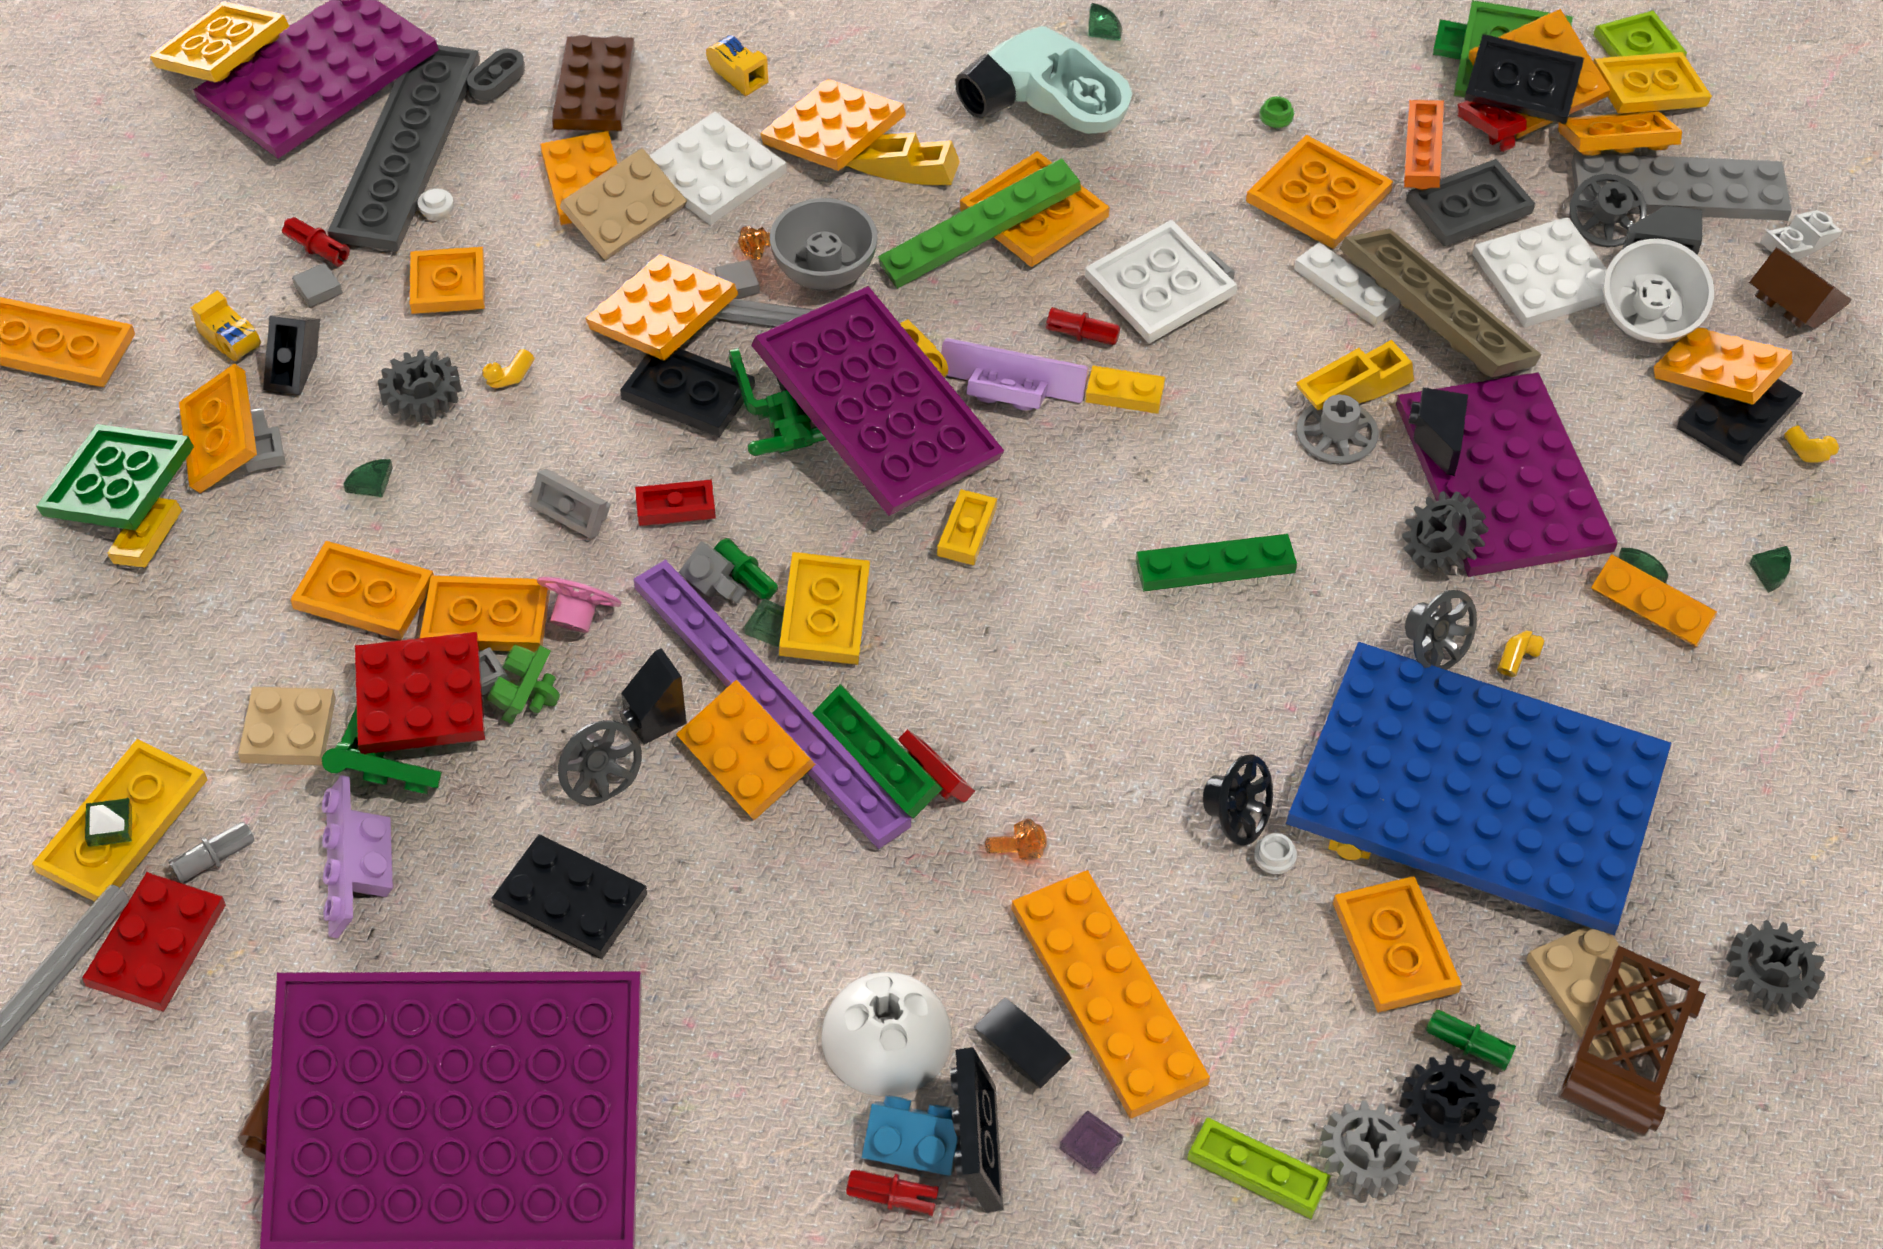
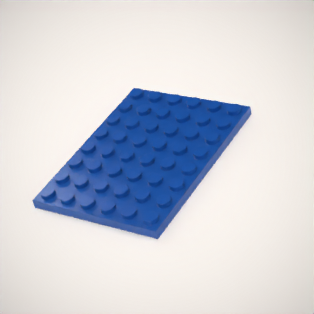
M1358 642L1288 813L1286 824L1343 844L1353 845L1363 851L1615 936L1671 742L1433 665L1424 668L1421 663L1414 659Z

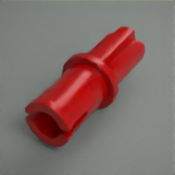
M296 217L287 218L284 221L282 233L304 246L308 254L313 255L316 253L336 267L344 264L338 257L345 261L348 259L349 247L327 236L324 229L319 227L315 229Z
M1052 307L1046 322L1048 323L1046 330L1075 336L1078 341L1087 338L1115 345L1120 335L1118 325L1089 318V314L1086 312L1081 315Z
M854 1169L848 1177L846 1194L849 1197L888 1205L887 1210L892 1211L894 1206L933 1216L936 1204L918 1200L917 1198L922 1196L937 1200L939 1187L899 1179L900 1174L896 1173L894 1178Z

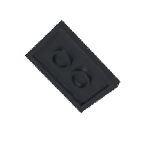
M1483 34L1464 100L1566 124L1584 58Z
M680 348L675 350L665 360L646 354L620 389L621 399L719 438L744 404L738 380L732 368ZM747 374L753 391L755 388V377Z
M1777 379L1754 405L1705 392L1680 418L1677 429L1742 466L1799 404L1803 393L1780 379Z
M538 834L493 895L492 900L494 907L603 959L647 896V887L630 877Z
M974 1047L957 1049L956 1067L950 1070L952 1089L954 1094L958 1095L959 1108L953 1109L952 1112L954 1130L957 1137L960 1136L961 1150L955 1151L954 1155L956 1172L959 1179H965L970 1196L977 1198L986 1213L1001 1211L1004 1209L996 1085Z

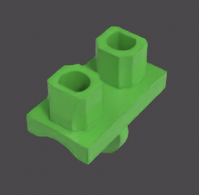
M517 645L512 647L502 668L520 676L518 684L515 685L498 677L486 698L492 704L504 710L502 720L513 724L517 714L522 712L528 698L532 699L529 709L534 713H540L543 705H557L560 694L553 687L556 680L555 676L545 673L542 681L537 680L551 650L540 645L534 653Z

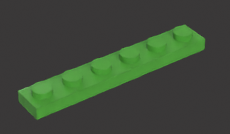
M1061 158L878 256L879 264L898 289L1080 191V180Z

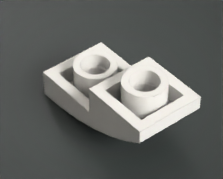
M1815 210L1796 215L1788 227L1767 231L1760 243L1770 252H1773L1777 247L1796 260H1799L1830 244L1841 235L1842 230L1832 223L1829 215Z

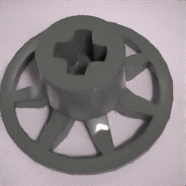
M1598 174L1586 179L1576 188L1570 201V217L1573 225L1586 240L1600 246L1615 247L1623 245L1626 238L1625 236L1613 239L1615 223H1619L1622 228L1628 230L1629 226L1633 225V223L1628 219L1627 213L1639 208L1640 221L1647 217V207L1642 193L1631 181L1614 174ZM1609 181L1602 188L1597 182ZM1588 186H1591L1595 199L1578 200L1581 192ZM1577 207L1594 212V215L1584 225L1581 224L1577 216ZM1599 222L1605 223V239L1595 237L1587 230L1593 228Z
M1448 590L1436 596L1429 604L1422 602L1415 605L1407 615L1405 632L1407 637L1413 640L1416 661L1421 663L1424 668L1433 665L1445 670L1459 662L1468 652L1475 636L1477 626L1475 604L1466 593L1460 590ZM1460 598L1462 602L1452 610L1451 599ZM1468 610L1469 626L1456 624V621L1463 618ZM1454 635H1467L1463 646L1459 650L1458 645L1452 640ZM1442 648H1445L1452 657L1444 665H1440L1444 658ZM1429 650L1432 651L1430 664L1424 657V653Z
M613 720L594 722L577 731L565 745L559 759L558 777L564 792L578 803L597 805L624 791L636 779L642 761L640 741L628 726ZM606 729L603 736H600L596 732L598 730ZM616 730L624 733L630 740V742L619 746H612ZM633 751L634 759L630 771L615 763L616 758L625 757ZM567 771H578L580 773L579 780L573 789L568 782ZM612 773L618 777L625 778L618 788L609 793V783L606 775ZM591 779L595 780L600 796L586 797L581 795L590 786Z

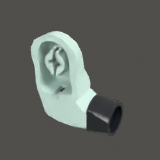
M1045 26L1021 32L1000 43L989 53L980 56L958 74L955 79L957 95L965 109L974 117L982 119L1013 105L1014 102L1027 101L1034 109L1053 115L1072 129L1087 134L1105 133L1116 128L1124 119L1132 97L1129 83L1122 75L1106 67L1079 43Z

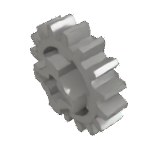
M1366 1100L1361 1101L1357 1111L1349 1103L1344 1104L1341 1115L1336 1112L1330 1115L1328 1124L1324 1125L1320 1136L1322 1144L1319 1150V1157L1328 1158L1324 1168L1325 1172L1333 1173L1337 1171L1340 1175L1336 1184L1340 1187L1347 1182L1352 1183L1354 1195H1358L1362 1188H1368L1372 1198H1377L1380 1188H1384L1389 1195H1393L1398 1184L1403 1186L1408 1184L1411 1174L1414 1173L1419 1161L1416 1154L1420 1143L1410 1139L1414 1130L1413 1126L1405 1125L1401 1127L1399 1120L1402 1114L1396 1112L1391 1116L1386 1115L1385 1104L1383 1103L1379 1104L1376 1111L1370 1110Z

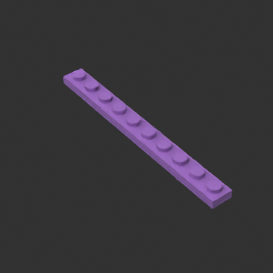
M666 559L633 579L634 587L638 593L723 684L728 687L737 679L812 759L816 765L807 772L808 775L878 849L911 828V817Z

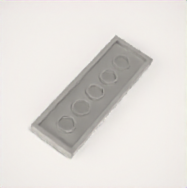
M1574 152L1571 162L1575 190L1583 181L1598 174H1614L1624 177L1637 186L1646 202L1647 215L1654 213L1664 206L1702 210V217L1788 221L1792 211L1782 161L1629 154L1584 155ZM1602 181L1597 183L1602 188L1605 184L1609 183V181ZM1588 186L1581 192L1578 200L1595 199L1591 186ZM1577 207V212H1593L1586 211ZM1639 208L1631 210L1627 214H1640Z

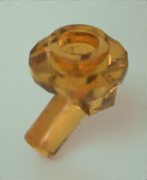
M746 225L741 228L738 244L742 253L753 260L762 258L765 245L771 247L770 232L765 231L763 227L755 229Z
M1030 818L1023 819L1021 822L1014 824L1015 835L986 837L985 849L988 854L1018 852L1019 858L1024 861L1040 859L1044 848L1047 846L1044 829L1040 824H1035Z

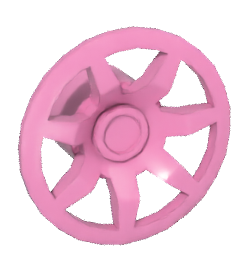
M539 577L537 579L539 585L558 594L550 622L569 630L588 633L597 605L620 607L622 604L617 597L585 584L555 577Z

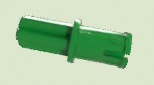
M725 538L718 542L714 549L735 565L730 572L732 573V579L737 583H744L760 599L764 601L772 599L773 595L778 591V585L758 567V560L741 551L730 538Z
M1441 1010L1434 1011L1426 1029L1429 1034L1464 1050L1462 1055L1467 1056L1469 1053L1500 1068L1502 1071L1506 1070L1516 1049V1045L1481 1030L1480 1024L1477 1023L1474 1027Z

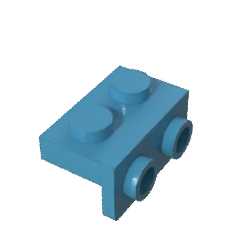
M885 1095L884 1102L876 1101L872 1104L862 1158L946 1176L952 1175L955 1161L954 1155L955 1151H957L959 1140L953 1126L952 1112L954 1108L929 1104L928 1111L910 1108L912 1100Z

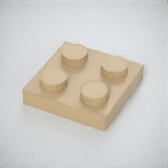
M252 687L238 751L240 762L322 765V757L326 752L336 700L334 690L321 688Z

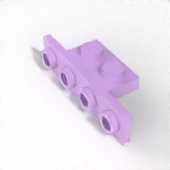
M949 338L943 341L941 354L948 365L947 376L968 380L966 394L976 396L979 401L986 403L1001 401L1011 403L1020 410H1032L1034 408L1039 409L1046 396L1081 403L1084 399L1088 375L1087 366Z
M340 775L332 788H327L322 800V811L327 813V825L322 838V845L324 848H327V862L323 871V882L328 885V898L325 902L323 916L324 920L328 921L329 937L339 938L353 919V892L387 897L393 889L391 818L351 810L350 777Z

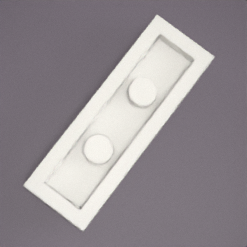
M1320 242L1295 260V271L1374 327L1399 309L1400 302L1396 296L1378 286L1373 279Z

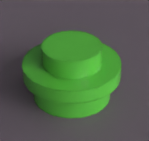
M1274 96L1268 98L1261 106L1259 115L1264 124L1273 128L1288 126L1293 121L1294 110L1288 99Z

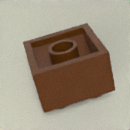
M1777 247L1749 282L1758 289L1754 296L1771 308L1776 303L1787 310L1783 317L1799 328L1805 323L1816 329L1845 308L1852 300L1798 260Z

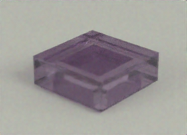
M1087 1110L1061 1140L1060 1150L1096 1175L1123 1143V1135Z

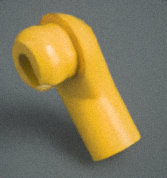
M520 349L509 366L501 368L497 362L489 363L483 368L482 376L487 380V385L496 389L519 383L524 378L535 358L528 350Z
M1799 425L1793 426L1784 434V438L1797 455L1808 463L1828 461L1830 456L1836 455L1839 451L1838 442L1834 437L1825 436L1823 439H1810Z
M1528 630L1512 636L1505 646L1497 671L1509 677H1516L1523 656L1526 653L1533 657L1540 656L1545 642L1544 638L1533 635V631Z

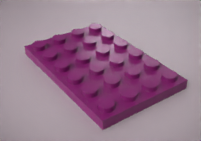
M329 0L297 22L289 25L287 29L279 34L280 36L276 41L264 45L255 52V56L251 60L240 63L232 69L226 79L219 82L206 80L193 90L198 101L279 159L437 52L439 48L435 38L378 0Z
M869 286L755 336L751 344L888 516L994 463L1004 453V449Z
M1539 372L1437 388V390L1468 394L1462 448L1455 476L1447 475L1413 440L1415 425L1408 424L1412 401L1420 402L1422 391L1397 396L1396 407L1435 500H1439V495L1443 491L1450 498L1457 491L1465 499L1467 497L1472 498L1486 516L1483 523L1488 527V532L1479 535L1486 543L1485 546L1474 548L1473 551L1477 556L1475 560L1468 557L1463 560L1464 569L1468 577L1615 552L1618 543Z

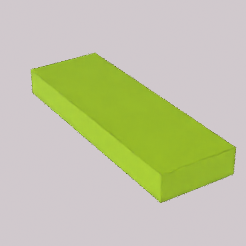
M1209 1117L1206 1118L1187 1157L1188 1161L1309 1219H1312L1331 1178V1175Z

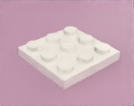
M713 112L649 155L687 200L685 207L709 225H712L787 173V165L784 160L717 112Z
M1568 217L1474 245L1473 257L1524 328L1605 303L1603 285L1607 269Z
M1172 219L1085 267V278L1149 344L1237 294V284Z

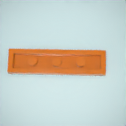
M1409 100L1404 187L1419 190L1440 188L1444 100Z

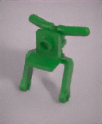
M739 349L729 350V362L732 371L736 374L747 411L754 416L758 415L759 420L768 418L772 433L771 438L750 442L748 445L750 455L759 456L774 452L784 453L827 440L817 427L811 428L810 422L812 420L787 390L766 396L764 399L756 400L753 396Z

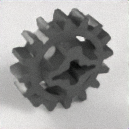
M419 350L415 357H411L408 352L403 353V361L391 359L392 369L383 368L381 370L383 378L378 380L382 404L383 406L388 405L391 415L400 411L401 419L404 421L410 415H415L417 422L422 421L423 415H429L434 420L436 419V411L441 410L448 413L450 411L448 402L457 403L459 401L457 393L462 392L458 368L451 365L449 357L439 360L437 351L431 353L430 356H425L424 351Z
M1443 491L1439 495V500L1435 502L1428 496L1426 498L1427 506L1424 509L1418 506L1413 508L1417 517L1415 519H1406L1405 521L1411 531L1402 534V538L1408 543L1404 549L1419 568L1425 567L1431 574H1435L1438 568L1445 574H1450L1451 565L1454 564L1462 570L1464 569L1463 560L1466 557L1473 560L1477 558L1473 551L1474 548L1484 547L1486 544L1479 536L1488 532V527L1483 523L1486 516L1472 498L1467 497L1465 499L1460 492L1456 491L1450 498Z
M1764 920L1760 930L1753 924H1749L1744 934L1738 933L1735 936L1726 956V960L1730 962L1726 973L1727 976L1738 977L1733 987L1735 991L1746 989L1749 992L1747 1002L1752 1003L1757 998L1763 1000V1010L1766 1011L1769 1010L1772 1003H1776L1781 1012L1785 1013L1791 1003L1798 1009H1801L1807 999L1813 1000L1825 977V972L1820 970L1824 957L1812 955L1817 944L1815 941L1804 943L1801 940L1804 931L1801 929L1791 934L1788 932L1787 923L1782 922L1778 929H1773L1769 920ZM1750 952L1751 957L1748 961V953Z

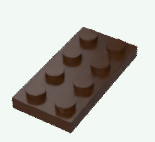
M567 36L552 115L553 130L622 131L635 52L634 38L621 36Z

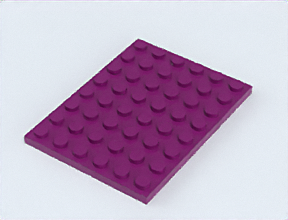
M641 971L277 972L260 1249H635Z

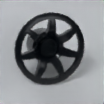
M1248 754L1236 759L1229 767L1225 776L1214 775L1207 781L1203 791V806L1208 815L1220 818L1223 832L1232 843L1240 846L1248 845L1260 836L1271 814L1273 783L1266 763L1260 757ZM1247 764L1244 770V774L1241 776L1238 773V771L1241 767ZM1256 766H1258L1263 777L1250 783L1256 777ZM1266 789L1265 804L1255 800V794ZM1251 811L1262 814L1257 827L1255 820L1250 815ZM1243 826L1247 836L1241 838L1237 834Z

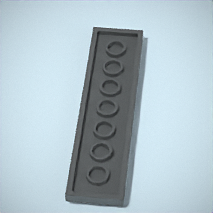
M438 45L439 50L396 79L328 229L329 237L343 244L399 252L417 210L418 198L426 189L468 91L467 77L480 63L479 50Z

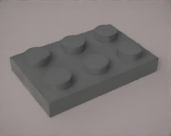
M1497 159L1440 179V188L1412 189L1408 191L1406 198L1409 206L1443 246L1532 214L1535 207V202Z

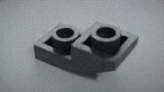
M1005 997L974 1026L981 1039L1007 1057L1013 1069L1040 1089L1072 1059L1070 1054L1048 1032Z

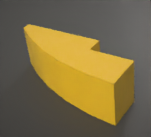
M916 132L883 134L845 166L866 174L898 182L921 185H952L960 160L952 140L920 143Z
M1391 339L1366 354L1359 347L1301 379L1296 384L1297 388L1317 410H1322L1326 399L1333 395H1347L1354 398L1360 404L1391 393L1413 382V364Z

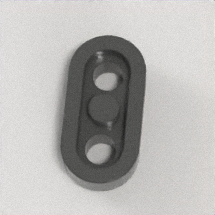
M510 48L498 50L471 71L467 77L470 95L477 100L489 101L498 97L521 78L525 73L524 57L521 52Z

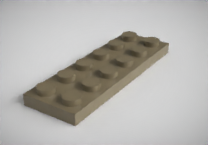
M1390 228L1344 238L1339 249L1350 258L1353 265L1364 269L1375 279V283L1396 296L1404 308L1416 313L1425 321V325L1429 329L1438 332L1448 340L1455 351L1464 354L1474 362L1481 373L1493 378L1533 367L1542 355Z

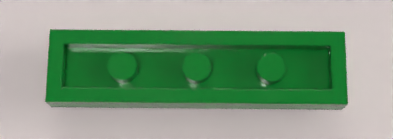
M1289 534L1136 552V565L1143 592L1296 573L1297 561Z
M841 684L812 713L913 819L943 789Z

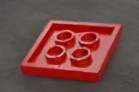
M477 632L355 645L357 728L360 753L370 754L485 740L480 650Z

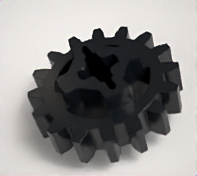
M1447 1055L1443 1065H1439L1434 1057H1430L1426 1069L1416 1064L1411 1077L1405 1078L1402 1087L1403 1093L1399 1100V1107L1406 1109L1402 1121L1407 1124L1415 1123L1412 1136L1417 1138L1423 1134L1429 1137L1428 1147L1431 1149L1436 1145L1437 1141L1444 1142V1148L1447 1153H1451L1454 1143H1459L1464 1151H1468L1473 1139L1482 1144L1487 1136V1130L1492 1131L1497 1120L1495 1115L1500 1106V1101L1493 1099L1496 1086L1495 1084L1484 1085L1482 1083L1486 1074L1483 1069L1474 1074L1470 1072V1061L1467 1059L1461 1066L1454 1065L1452 1055ZM1463 1122L1468 1123V1124H1466V1125L1459 1126V1125H1461Z

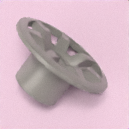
M1333 395L1324 402L1322 410H1317L1313 405L1309 406L1300 415L1296 430L1301 445L1310 454L1330 463H1351L1365 458L1375 448L1379 434L1374 418L1369 412L1360 407L1354 398L1347 395ZM1312 414L1319 421L1316 425L1304 426L1305 421ZM1369 426L1371 439L1369 440L1361 435L1358 430ZM1322 433L1324 435L1316 448L1311 445L1305 436H1318ZM1351 439L1355 445L1365 448L1358 453L1350 455L1348 440ZM1332 442H1337L1341 456L1329 455L1324 453V451L1328 449Z

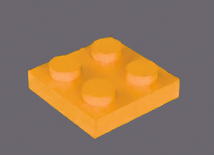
M483 247L410 251L411 313L485 309V256Z

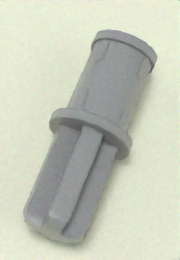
M240 822L209 840L206 837L201 838L202 843L183 854L169 859L168 862L180 883H184L205 869L207 870L214 865L217 868L220 867L221 860L252 844L254 836L245 822Z

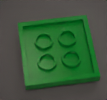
M96 424L36 507L43 517L136 530L191 453L194 445L190 438L184 435Z

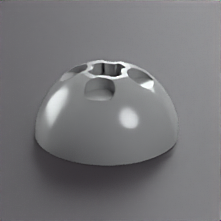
M816 198L794 204L776 218L770 230V246L778 266L791 280L809 289L828 291L851 284L866 271L874 257L878 236L873 220L858 206L839 199Z

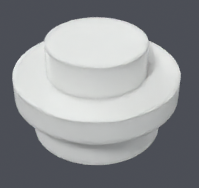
M437 188L422 193L417 202L419 211L426 219L431 221L446 219L451 214L454 205L452 195L444 189Z
M1272 833L1257 843L1254 858L1257 865L1265 872L1283 874L1291 870L1295 865L1297 851L1287 836L1280 833Z

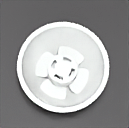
M1645 239L1628 245L1613 258L1605 274L1603 297L1611 319L1623 332L1635 339L1648 343H1668L1689 335L1703 323L1713 305L1714 284L1705 263L1686 246L1666 239Z
M879 972L863 976L851 982L840 991L826 1013L821 1038L825 1059L831 1070L840 1080L862 1093L885 1097V1095L899 1096L911 1093L932 1081L942 1070L948 1059L952 1044V1031L943 1003L928 986L905 974Z

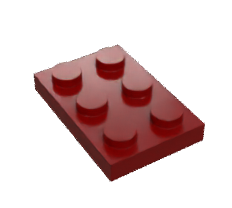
M146 872L83 975L82 979L85 985L164 1012L224 910L226 904L223 896Z

